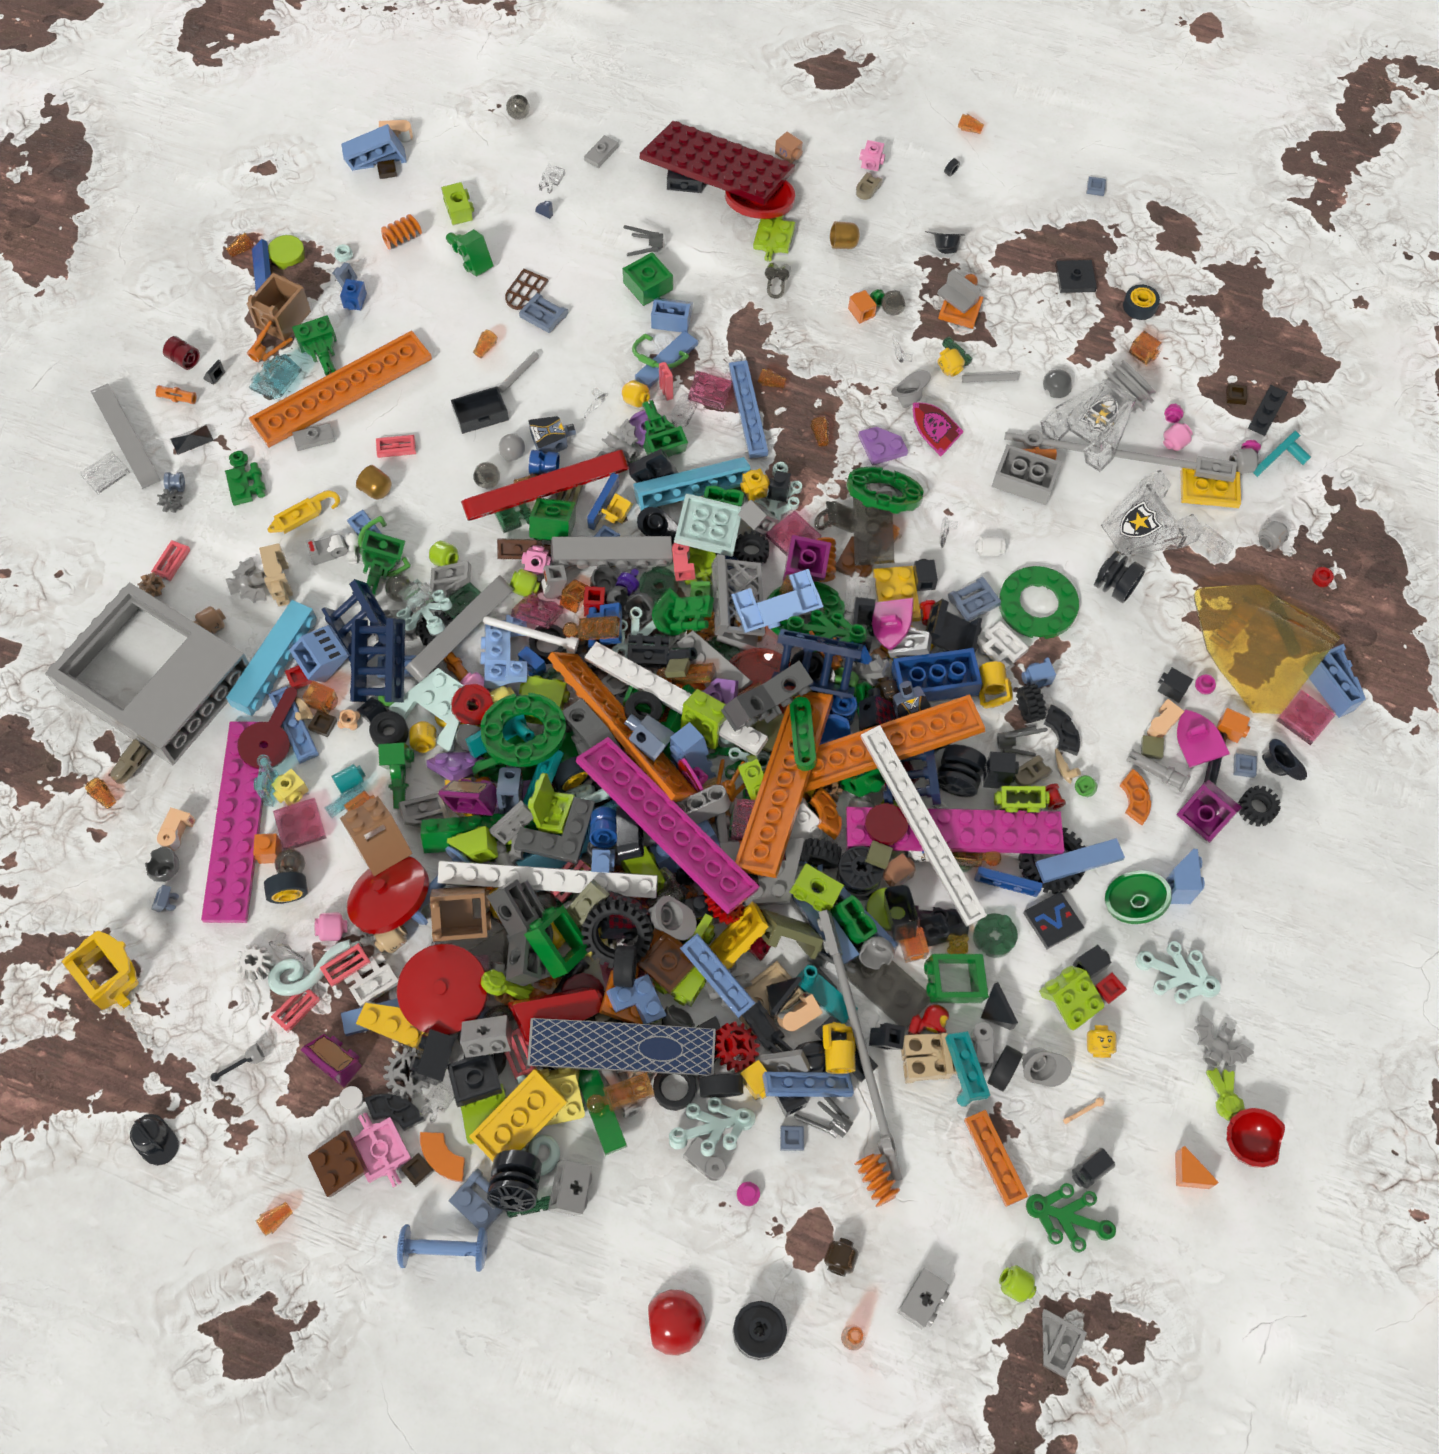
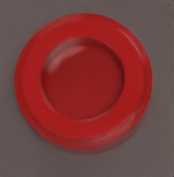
M1319 567L1312 574V581L1319 587L1329 586L1334 579L1333 572L1326 567Z

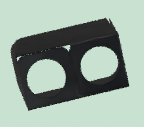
M907 885L887 887L884 891V908L894 941L916 937L918 914L910 888ZM893 907H901L905 911V916L901 919H894L891 916L890 910Z

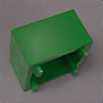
M653 252L622 268L623 283L643 306L673 290L672 273Z
M537 498L529 516V537L537 540H552V537H570L576 520V502Z

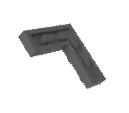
M574 797L562 836L520 827L514 849L578 864L589 829L591 813L596 806L595 802Z

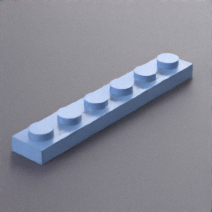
M747 360L730 362L729 371L749 459L768 456V448Z

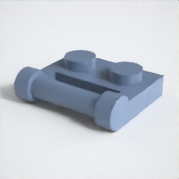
M536 293L521 309L519 316L550 333L562 319L566 318L568 309L559 307L544 299L541 294Z
M984 577L976 579V582L956 592L948 593L950 602L956 606L966 621H970L1001 604V600ZM978 589L982 590L964 600H961L962 597Z
M477 1168L448 1201L478 1230L480 1228L487 1230L504 1210L496 1207L492 1209L471 1189L477 1183L488 1193L489 1181L483 1177V1172Z

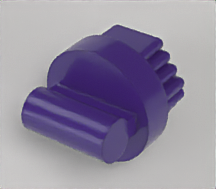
M632 569L630 574L622 572L617 578L618 582L615 586L626 587L628 591L627 596L629 597L640 585L636 579L639 571Z

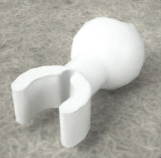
M350 533L345 537V543L349 547L347 552L349 564H357L358 562L356 548L359 546V536L356 533Z

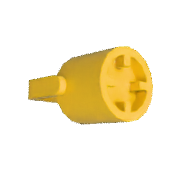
M994 661L982 664L979 667L982 687L979 692L980 705L987 709L1004 705V703L1013 699L1011 681L1006 676L1004 663ZM1005 691L1007 692V696L995 698L988 702L985 701V694L997 695Z
M837 1022L824 1025L823 1046L825 1049L826 1072L831 1074L855 1072V1038L852 1027ZM831 1030L841 1033L846 1032L847 1040L831 1041Z

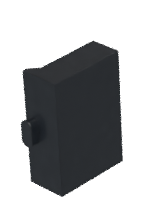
M498 386L451 400L452 408L462 434L509 420L508 411Z

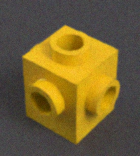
M761 468L750 470L743 474L740 486L742 492L746 494L748 501L767 497L770 481L768 476L763 474Z

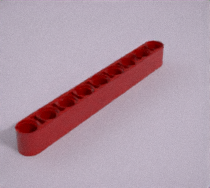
M618 450L462 500L461 504L467 520L472 521L534 501L537 498H544L609 477L612 473L619 474L628 470L629 466L623 450Z

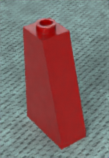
M587 987L509 1002L508 1005L525 1044L529 1046L531 1018L583 1021L599 1013L603 997L598 990Z

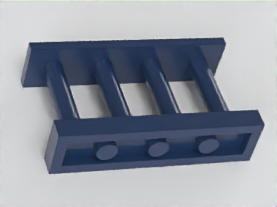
M356 579L349 583L353 595L338 609L333 610L326 607L321 609L325 615V621L331 625L349 652L350 656L348 659L350 663L352 637L349 632L351 631L352 619L363 620L367 616L371 626L386 625L387 618L369 585ZM359 601L361 611L348 623L344 624L341 616ZM377 634L379 639L374 646H386V634ZM367 654V662L376 654Z
M386 618V625L368 626V620L352 619L350 702H366V696H385V702L404 703L405 620ZM368 634H386V646H368ZM367 654H385V667H367ZM367 675H385V688H367Z
M781 629L777 643L784 646L780 671H774L771 679L789 668L791 651L794 646L803 648L802 665L808 674L812 652L820 651L825 654L820 681L812 679L813 685L810 686L813 691L833 694L841 699L853 698L855 688L849 687L854 660L861 658L863 645ZM835 655H841L845 658L841 685L828 682L832 659ZM786 683V684H784V687H786V686H793V687H795L792 683Z
M934 749L900 760V762L927 761V766L923 767V769L906 772L910 779L924 777L925 780L929 779L930 785H926L924 788H916L920 797H932L933 805H940L941 797ZM886 784L887 790L883 791L884 803L894 805L893 800L895 798Z

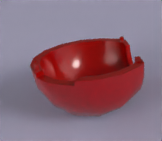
M1249 1108L1241 1110L1231 1118L1227 1126L1226 1140L1230 1151L1240 1162L1249 1167L1266 1168L1278 1162L1285 1125L1275 1114L1265 1109Z
M673 1289L659 1293L650 1301L648 1315L653 1347L666 1355L679 1356L690 1352L699 1343L705 1331L706 1318L702 1305L693 1295L683 1290Z

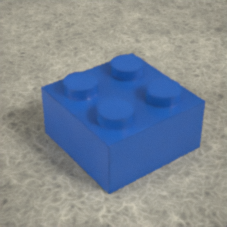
M526 646L518 653V661H527L529 676L537 675L543 677L547 673L545 661L529 647Z

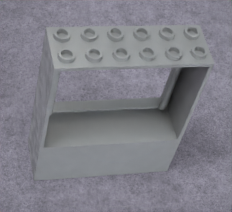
M129 582L105 606V609L92 620L85 631L78 635L72 645L64 650L60 658L50 665L45 674L60 693L129 738L137 739L140 744H143L151 752L169 764L174 765L228 703L227 695L249 662L243 652ZM141 608L187 637V639L132 701L122 709L76 678Z

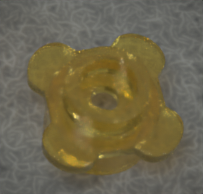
M950 934L948 936V954L968 953L967 942L969 937L967 934H962L961 936Z

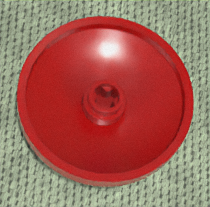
M785 181L764 205L725 191V200L734 211L744 216L757 219H771L785 215L793 208L795 190L788 181Z
M410 856L376 876L372 874L370 869H367L356 881L347 901L349 919L358 929L368 934H382L400 927L418 911L426 898L429 887L427 871L420 862Z
M451 944L429 946L416 953L405 964L397 984L398 1004L404 1017L411 1025L422 1032H426L429 1029L447 1035L461 1032L462 1022L477 1020L484 1010L488 999V993L481 985V978L485 973L482 964L469 951Z

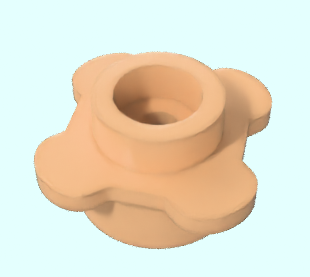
M342 710L339 716L340 721H338L337 725L340 729L350 728L352 731L358 728L357 721L361 715L357 711Z

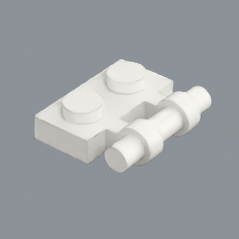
M1001 621L986 632L985 637L989 640L985 643L981 638L977 641L980 652L983 655H987L993 662L1004 663L1006 670L1010 666L1005 662L1007 658L1012 663H1015L1029 649ZM994 646L1002 652L1000 655L992 649Z
M382 953L375 957H369L370 964L344 979L346 984L353 980L356 981L349 989L361 1008L365 1003L374 1001L398 984V979L388 963L381 968L378 966L385 961ZM373 969V973L363 979L361 978V975Z

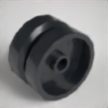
M764 1301L750 1302L741 1308L735 1317L732 1331L734 1343L738 1350L747 1358L758 1361L771 1358L778 1353L786 1339L787 1326L783 1314L771 1303ZM756 1327L763 1328L764 1333L762 1336H759V1333L755 1334Z

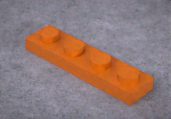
M986 1109L965 1118L964 1122L1005 1207L1027 1198L1028 1195Z

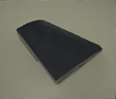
M662 449L628 464L630 477L636 483L678 473Z
M915 905L918 914L917 926L928 947L968 937L969 926L966 927L957 909L950 908L945 910L940 907H933V911L919 910V906Z

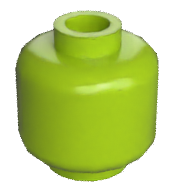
M440 540L430 547L429 559L438 567L455 564L459 559L458 550L454 545Z
M520 569L518 572L514 571L510 586L514 589L512 592L525 598H529L532 593L536 594L540 585L537 582V575L524 569Z
M1018 1265L1006 1267L1000 1275L999 1284H1001V1291L1015 1301L1021 1303L1035 1295L1037 1288L1034 1275Z

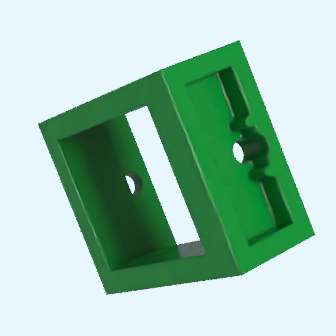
M564 905L557 908L553 906L547 908L542 912L543 917L530 923V929L524 934L553 979L569 973L588 954L585 950L587 944L583 945L582 942L584 936H582L581 931ZM552 922L571 948L564 957L561 956L545 932V929Z
M932 954L925 961L924 973L928 977L926 993L927 996H930V1004L982 1003L989 997L983 954ZM939 964H968L971 992H942Z

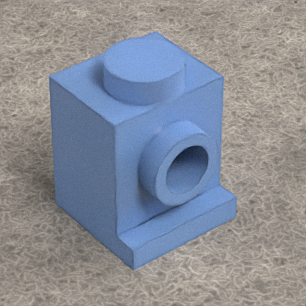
M1045 658L1041 664L1033 663L1029 665L1026 671L1022 672L1023 682L1027 685L1037 684L1038 688L1051 685L1056 677L1049 658Z
M593 848L591 872L609 873V871H614L615 849Z

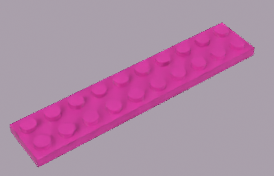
M230 721L201 917L203 923H247L256 861L253 855L254 834H259L268 769H256L247 765L238 753L237 743L243 730L258 722ZM267 743L260 744L261 748H266L268 746Z
M609 737L577 757L576 763L727 914L757 892L760 886L673 800L671 801L668 795Z
M873 807L846 808L847 850L856 846L870 847L872 840L865 830V819L869 810ZM927 809L951 852L1063 854L1064 852L1061 811H1040V813L1018 811V813H1006L1005 810ZM909 823L903 840L889 846L893 848L892 851H924Z

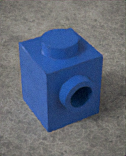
M345 280L340 294L343 308L361 311L367 295L363 281Z

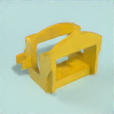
M96 931L61 962L91 1001L100 1009H107L117 1003L125 1009L131 1004L126 996L139 984L136 970L125 951L126 944L123 941H117L106 933ZM106 956L118 973L100 986L95 979L91 981L88 978L90 974L88 968Z

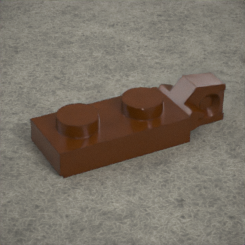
M498 538L497 559H522L523 552L527 553L528 548L533 547V545L542 546L545 550H549L548 554H551V545L542 544V540Z

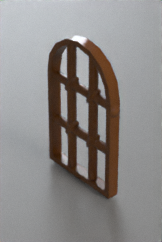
M523 268L505 294L507 305L512 309L521 310L524 307L521 306L525 300L530 301L528 296L534 289L540 294L549 280ZM524 273L529 274L524 282L519 280ZM531 276L537 278L533 285L527 284ZM539 280L545 281L540 288L536 287ZM517 282L520 283L521 286L516 292L511 291ZM527 286L529 290L526 295H520L519 292L522 288ZM509 293L513 294L510 301L507 300ZM516 296L521 298L518 306L511 304Z

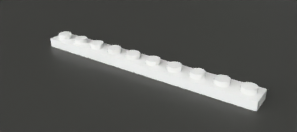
M595 642L584 657L590 664L631 687L656 695L662 704L682 714L683 703L692 695L598 642ZM727 719L720 726L719 736L755 756H758L768 741V736L752 727H744L735 732Z
M879 725L861 734L860 737L966 927L986 917L987 915L881 726Z
M439 861L438 883L501 887L518 879L519 883L528 880L533 890L581 893L594 879L607 892L613 891L631 897L657 898L658 875L604 873L588 870Z

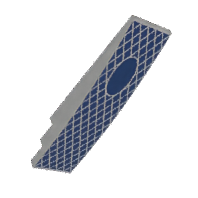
M531 1018L527 1066L710 1076L714 1075L716 1029Z

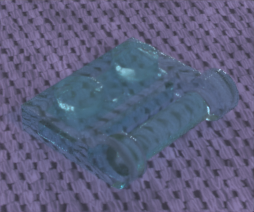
M264 754L257 758V764L260 768L258 777L254 779V790H256L265 806L274 807L276 798L272 794L275 791L271 784L279 774L272 768L269 756Z

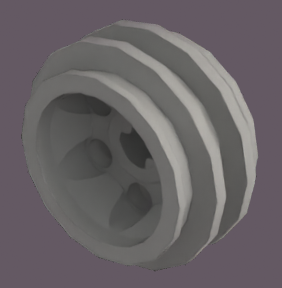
M1122 360L1120 366L1114 362L1112 365L1116 370L1112 374L1106 370L1104 373L1108 378L1102 380L1111 390L1109 395L1116 398L1121 407L1125 404L1134 413L1137 412L1136 409L1138 407L1145 411L1146 408L1142 404L1146 400L1150 403L1154 402L1151 395L1156 393L1155 390L1127 362Z

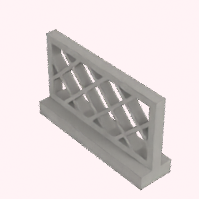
M717 554L712 563L715 635L723 636L727 632L764 636L765 627L744 633L742 625L739 627L730 626V619L733 617L740 623L741 621L737 612L729 605V602L732 600L731 594L734 593L728 588V584L733 582L739 588L737 592L746 590V587L752 584L757 589V593L753 595L756 603L763 601L761 563L725 559V555ZM727 566H733L738 572L733 576L727 570ZM747 568L756 569V576L752 578L745 570ZM740 574L748 580L744 586L736 579Z

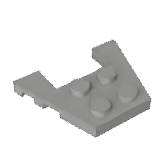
M804 838L789 839L785 851V861H782L777 878L760 875V887L757 892L744 901L745 906H748L752 901L758 906L789 904L791 899L789 891L795 881ZM739 841L721 842L719 847L735 862L740 848Z

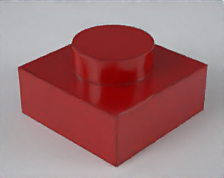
M299 665L284 671L291 687L296 690L313 683L312 680L307 679Z
M1113 972L1095 985L1098 993L1108 1004L1127 990Z

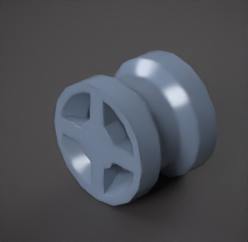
M166 472L164 474V488L170 492L172 489L183 492L185 489L184 474L182 472H177L176 474Z

